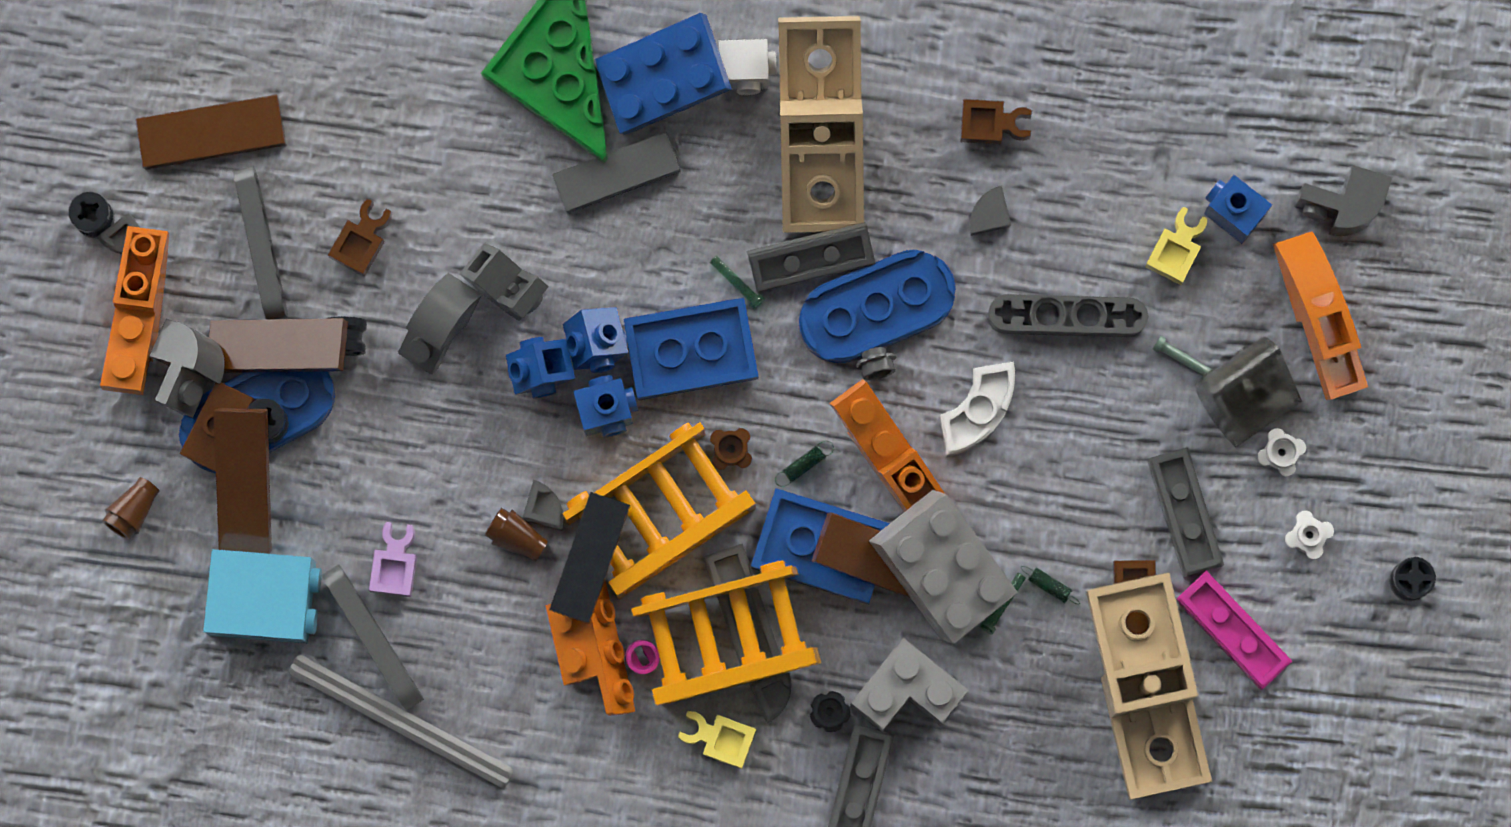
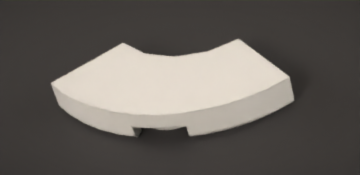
M1014 362L973 368L972 387L967 398L956 409L940 415L946 457L957 455L977 446L1000 424L1013 395L1015 384Z

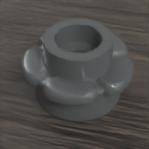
M885 347L872 348L862 353L863 359L857 362L856 365L857 368L862 370L865 380L881 379L896 371L893 363L896 355L894 353H887Z

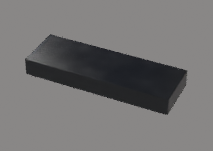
M590 492L554 594L550 611L590 624L630 510V505Z

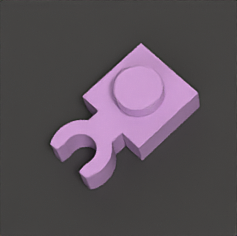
M386 522L383 526L382 535L387 543V551L374 550L369 591L412 597L417 556L415 554H407L406 548L415 539V529L412 525H407L405 537L395 540L392 538L393 524Z

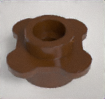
M744 428L725 432L715 430L710 436V442L714 445L715 452L711 460L713 466L718 470H724L727 466L747 468L752 462V456L748 453L747 445L751 438L750 433ZM728 446H734L735 451L733 453H729L727 451Z

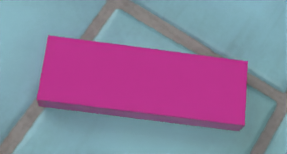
M1207 570L1176 598L1177 603L1260 690H1263L1293 662Z

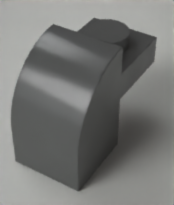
M1353 165L1346 175L1341 194L1304 183L1298 193L1294 207L1302 209L1304 216L1314 220L1325 221L1326 218L1333 219L1329 235H1353L1364 230L1380 212L1385 203L1392 177Z
M486 243L481 246L459 274L482 295L518 321L538 308L543 300V293L549 287L538 276L522 270L500 249Z
M447 273L431 288L415 310L406 326L408 332L398 354L432 375L439 368L453 338L468 325L482 294L450 273Z
M165 319L150 354L152 358L169 366L155 401L182 415L193 418L208 382L221 383L224 373V355L216 341L183 323Z

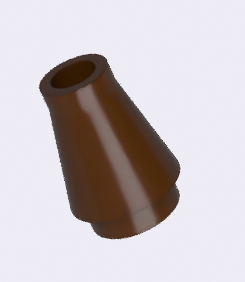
M139 477L133 486L105 509L107 515L102 520L103 524L126 540H129L133 534H139L152 503L160 492L159 489L145 478Z
M502 507L484 536L492 540V545L529 557L535 562L548 543L547 539L537 533L513 509L508 512Z

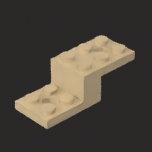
M860 16L778 18L783 233L826 232L864 223ZM817 49H824L830 53L832 60L828 66L816 68L810 64L808 60L809 55ZM821 181L830 183L835 189L833 195L827 199L814 197L811 193L814 184Z
M1164 573L1087 590L1086 595L1105 672L1101 677V682L1129 800L1212 782L1193 699L1198 696L1170 574ZM1131 612H1141L1147 617L1149 627L1144 634L1135 635L1126 628L1125 620ZM1163 738L1171 744L1172 756L1168 761L1159 762L1151 757L1149 747L1154 739Z

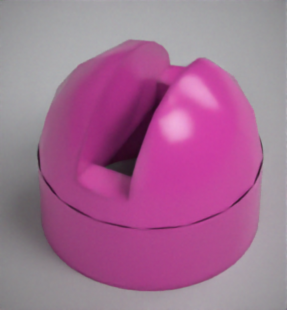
M647 640L633 642L628 647L625 655L628 666L638 674L652 672L656 669L660 660L658 649ZM638 646L642 647L644 655L650 662L645 666H642L634 651Z

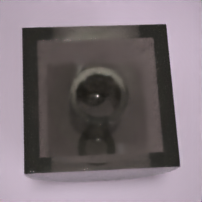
M1267 337L1260 338L1249 347L1246 346L1239 349L1233 358L1216 370L1206 372L1201 380L1195 384L1197 395L1208 415L1235 448L1302 402L1280 348Z

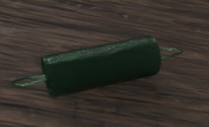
M816 445L780 473H785L791 483L829 455H825L820 446Z
M1036 567L1031 576L1029 575L1028 580L1064 604L1069 597H1073L1069 596L1072 589Z

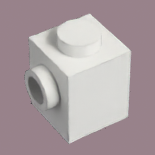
M767 39L719 40V53L732 90H737V94L754 95L759 94L761 89H769V76H777L776 51L768 52Z

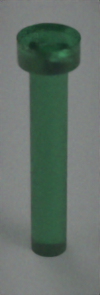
M717 255L710 261L750 302L749 306L753 310L757 309L764 302L765 298L761 294L757 295Z
M1017 573L1011 582L1017 592L1026 579L1020 573ZM1014 596L990 614L986 621L983 620L979 627L988 634L993 635L996 631L995 625Z

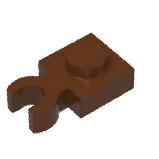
M963 99L961 142L1001 145L1002 133H1008L1013 139L1018 141L1029 140L1031 130H1020L1015 122L1020 118L1031 119L1032 110L1026 107H1019L1011 113H1003L1004 101Z
M370 199L365 200L360 207L361 221L357 225L347 220L328 253L330 259L364 277L385 243L383 238L377 236L376 233L378 230L386 228L392 220V212L387 208L381 218L371 219L369 213L374 203Z

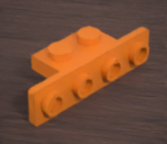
M604 581L590 624L549 610L551 604L545 605L563 685H574L598 678L605 711L608 716L635 712L633 702L634 690L628 680L624 663L625 652L622 643L619 641L614 620L615 608L610 601L606 581Z

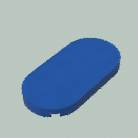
M906 250L875 262L876 264L865 266L818 286L806 298L799 316V330L804 344L820 359L832 363H847L862 358V353L869 349L877 347L886 348L934 328L948 316L955 299V280L947 264L940 258L925 253V251Z
M244 372L223 383L254 398L255 401L265 398L274 400L286 412L289 420L288 431L283 439L269 444V453L319 427L331 413L335 401V387L329 372ZM212 390L203 394L193 418L185 415L182 418L179 428L181 447H183ZM193 462L195 465L202 468L203 470L216 473L198 463Z

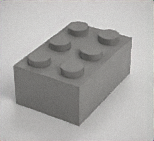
M932 490L869 541L937 635L952 644L1018 593L945 493Z

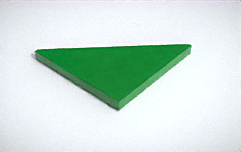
M537 0L480 74L483 79L605 163L608 160L587 2L586 0Z

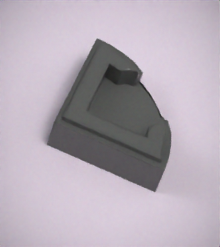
M1002 185L987 191L975 204L970 218V236L1011 226Z
M128 212L96 238L106 248L122 254L127 227L140 226Z
M533 479L522 519L526 522L563 531L564 516L559 499L548 486Z
M790 672L761 679L750 684L767 723L777 718L789 701L791 694Z

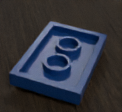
M701 12L594 59L619 134L622 135L633 133L732 90L707 15Z
M744 297L623 319L638 401L759 379Z
M775 488L751 568L761 571L760 566L784 560L786 567H797L799 574L786 578L787 580L869 605L875 585L811 561L827 513L829 512L879 531L890 523Z

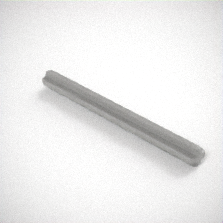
M298 655L293 661L289 671L293 677L500 788H505L513 775V769L302 655Z

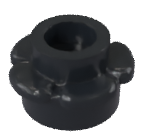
M830 691L825 695L823 693L818 694L811 702L812 712L810 713V719L817 728H824L826 732L840 730L843 726L842 724L849 720L851 714L850 706L844 702V696L835 691ZM832 708L834 714L831 716L827 715L826 709Z

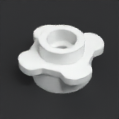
M1273 429L1268 433L1269 441L1265 449L1260 450L1258 453V461L1263 466L1270 465L1278 469L1282 476H1291L1296 471V461L1306 451V445L1303 440L1295 439L1285 434L1282 429ZM1284 449L1286 454L1280 456L1278 450Z
M1301 511L1296 515V525L1292 531L1286 534L1285 542L1288 547L1296 548L1306 553L1308 558L1317 559L1323 554L1322 547L1326 539L1333 536L1334 528L1329 522L1322 523L1313 518L1311 512ZM1311 531L1313 533V538L1308 539L1306 537V532Z

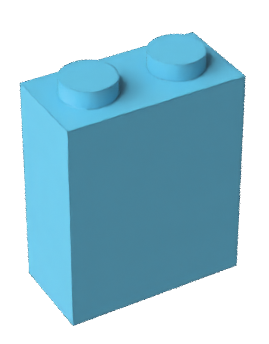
M212 549L203 632L209 636L308 644L309 634H315L317 629L318 611L317 609H312L313 593L320 592L322 581L321 568H316V561L311 557Z

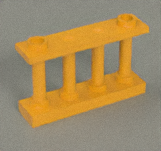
M701 422L693 427L690 423L682 425L669 435L672 440L671 442L594 492L608 498L615 496L618 501L630 505L628 517L649 546L646 549L649 555L635 564L632 559L627 560L617 545L611 561V565L614 568L611 573L615 578L608 583L619 600L756 509V503L747 490L739 495L735 490L730 491L698 444L697 440L706 435L705 428ZM682 450L717 500L715 505L718 509L705 518L701 513H695L663 465L664 462ZM648 473L683 523L680 526L683 532L670 541L667 536L662 537L628 487ZM587 491L578 494L566 503L568 510L562 514L569 525L582 518L589 498Z
M784 560L760 566L761 574L668 599H666L665 592L640 598L642 605L631 608L632 614L635 617L649 615L665 677L661 679L662 687L652 689L655 705H666L822 664L818 648H806L805 641H800L785 579L799 575L797 567H786ZM767 583L769 584L784 646L781 647L782 655L768 659L765 652H760L745 589ZM729 594L744 657L741 658L742 666L726 669L725 662H720L705 603L707 599ZM689 604L704 667L701 668L702 676L687 680L685 673L680 672L665 610Z

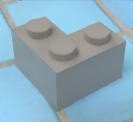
M903 638L853 699L850 707L883 732L907 701H909L941 727L969 690Z

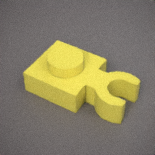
M1183 207L1175 218L1176 233L1164 228L1145 266L1179 285H1182L1201 246L1191 242V239L1200 236L1207 225V218L1202 217L1198 226L1194 228L1188 227L1184 223V217L1188 211L1186 207Z
M688 711L686 718L696 721L699 729L694 735L680 732L678 738L687 744H696L700 741L707 744L703 755L742 769L756 729L717 715L712 726L706 723L701 714Z

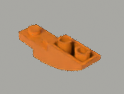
M127 227L113 298L115 311L100 382L102 390L143 395L149 362H153L154 359L150 354L157 340L161 318L168 257V231Z
M1313 231L1274 243L1273 247L1296 321L1303 324L1325 399L1332 400L1367 388L1368 384L1357 349L1362 347L1355 325L1331 265Z
M860 380L829 403L849 431L847 433L904 512L932 490L945 493L917 451L909 445L865 380Z

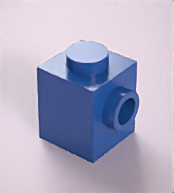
M1233 175L1226 184L1219 180L1207 194L1205 199L1210 204L1204 214L1243 244L1266 216L1272 204L1236 175Z

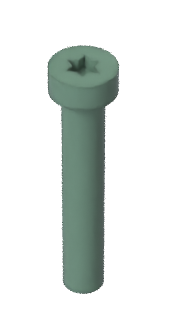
M1163 336L1159 337L1153 347L1154 351H1162L1207 379L1212 380L1216 373L1214 370L1165 342L1166 338Z

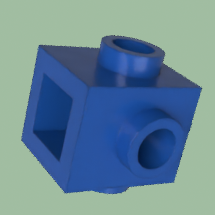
M617 307L581 309L563 323L574 370L590 369L591 373L594 374L607 372L615 367V362L628 354L627 336L622 329Z
M543 337L530 338L519 342L521 349L505 355L508 364V375L512 381L515 395L531 392L533 399L550 396L557 393L556 386L575 379L566 339L544 342Z
M612 375L601 376L588 382L589 387L573 391L586 436L602 432L604 438L613 437L627 431L626 426L633 424L631 413L638 411L633 388L624 389L621 378L613 380ZM606 403L614 404L609 410L601 409Z

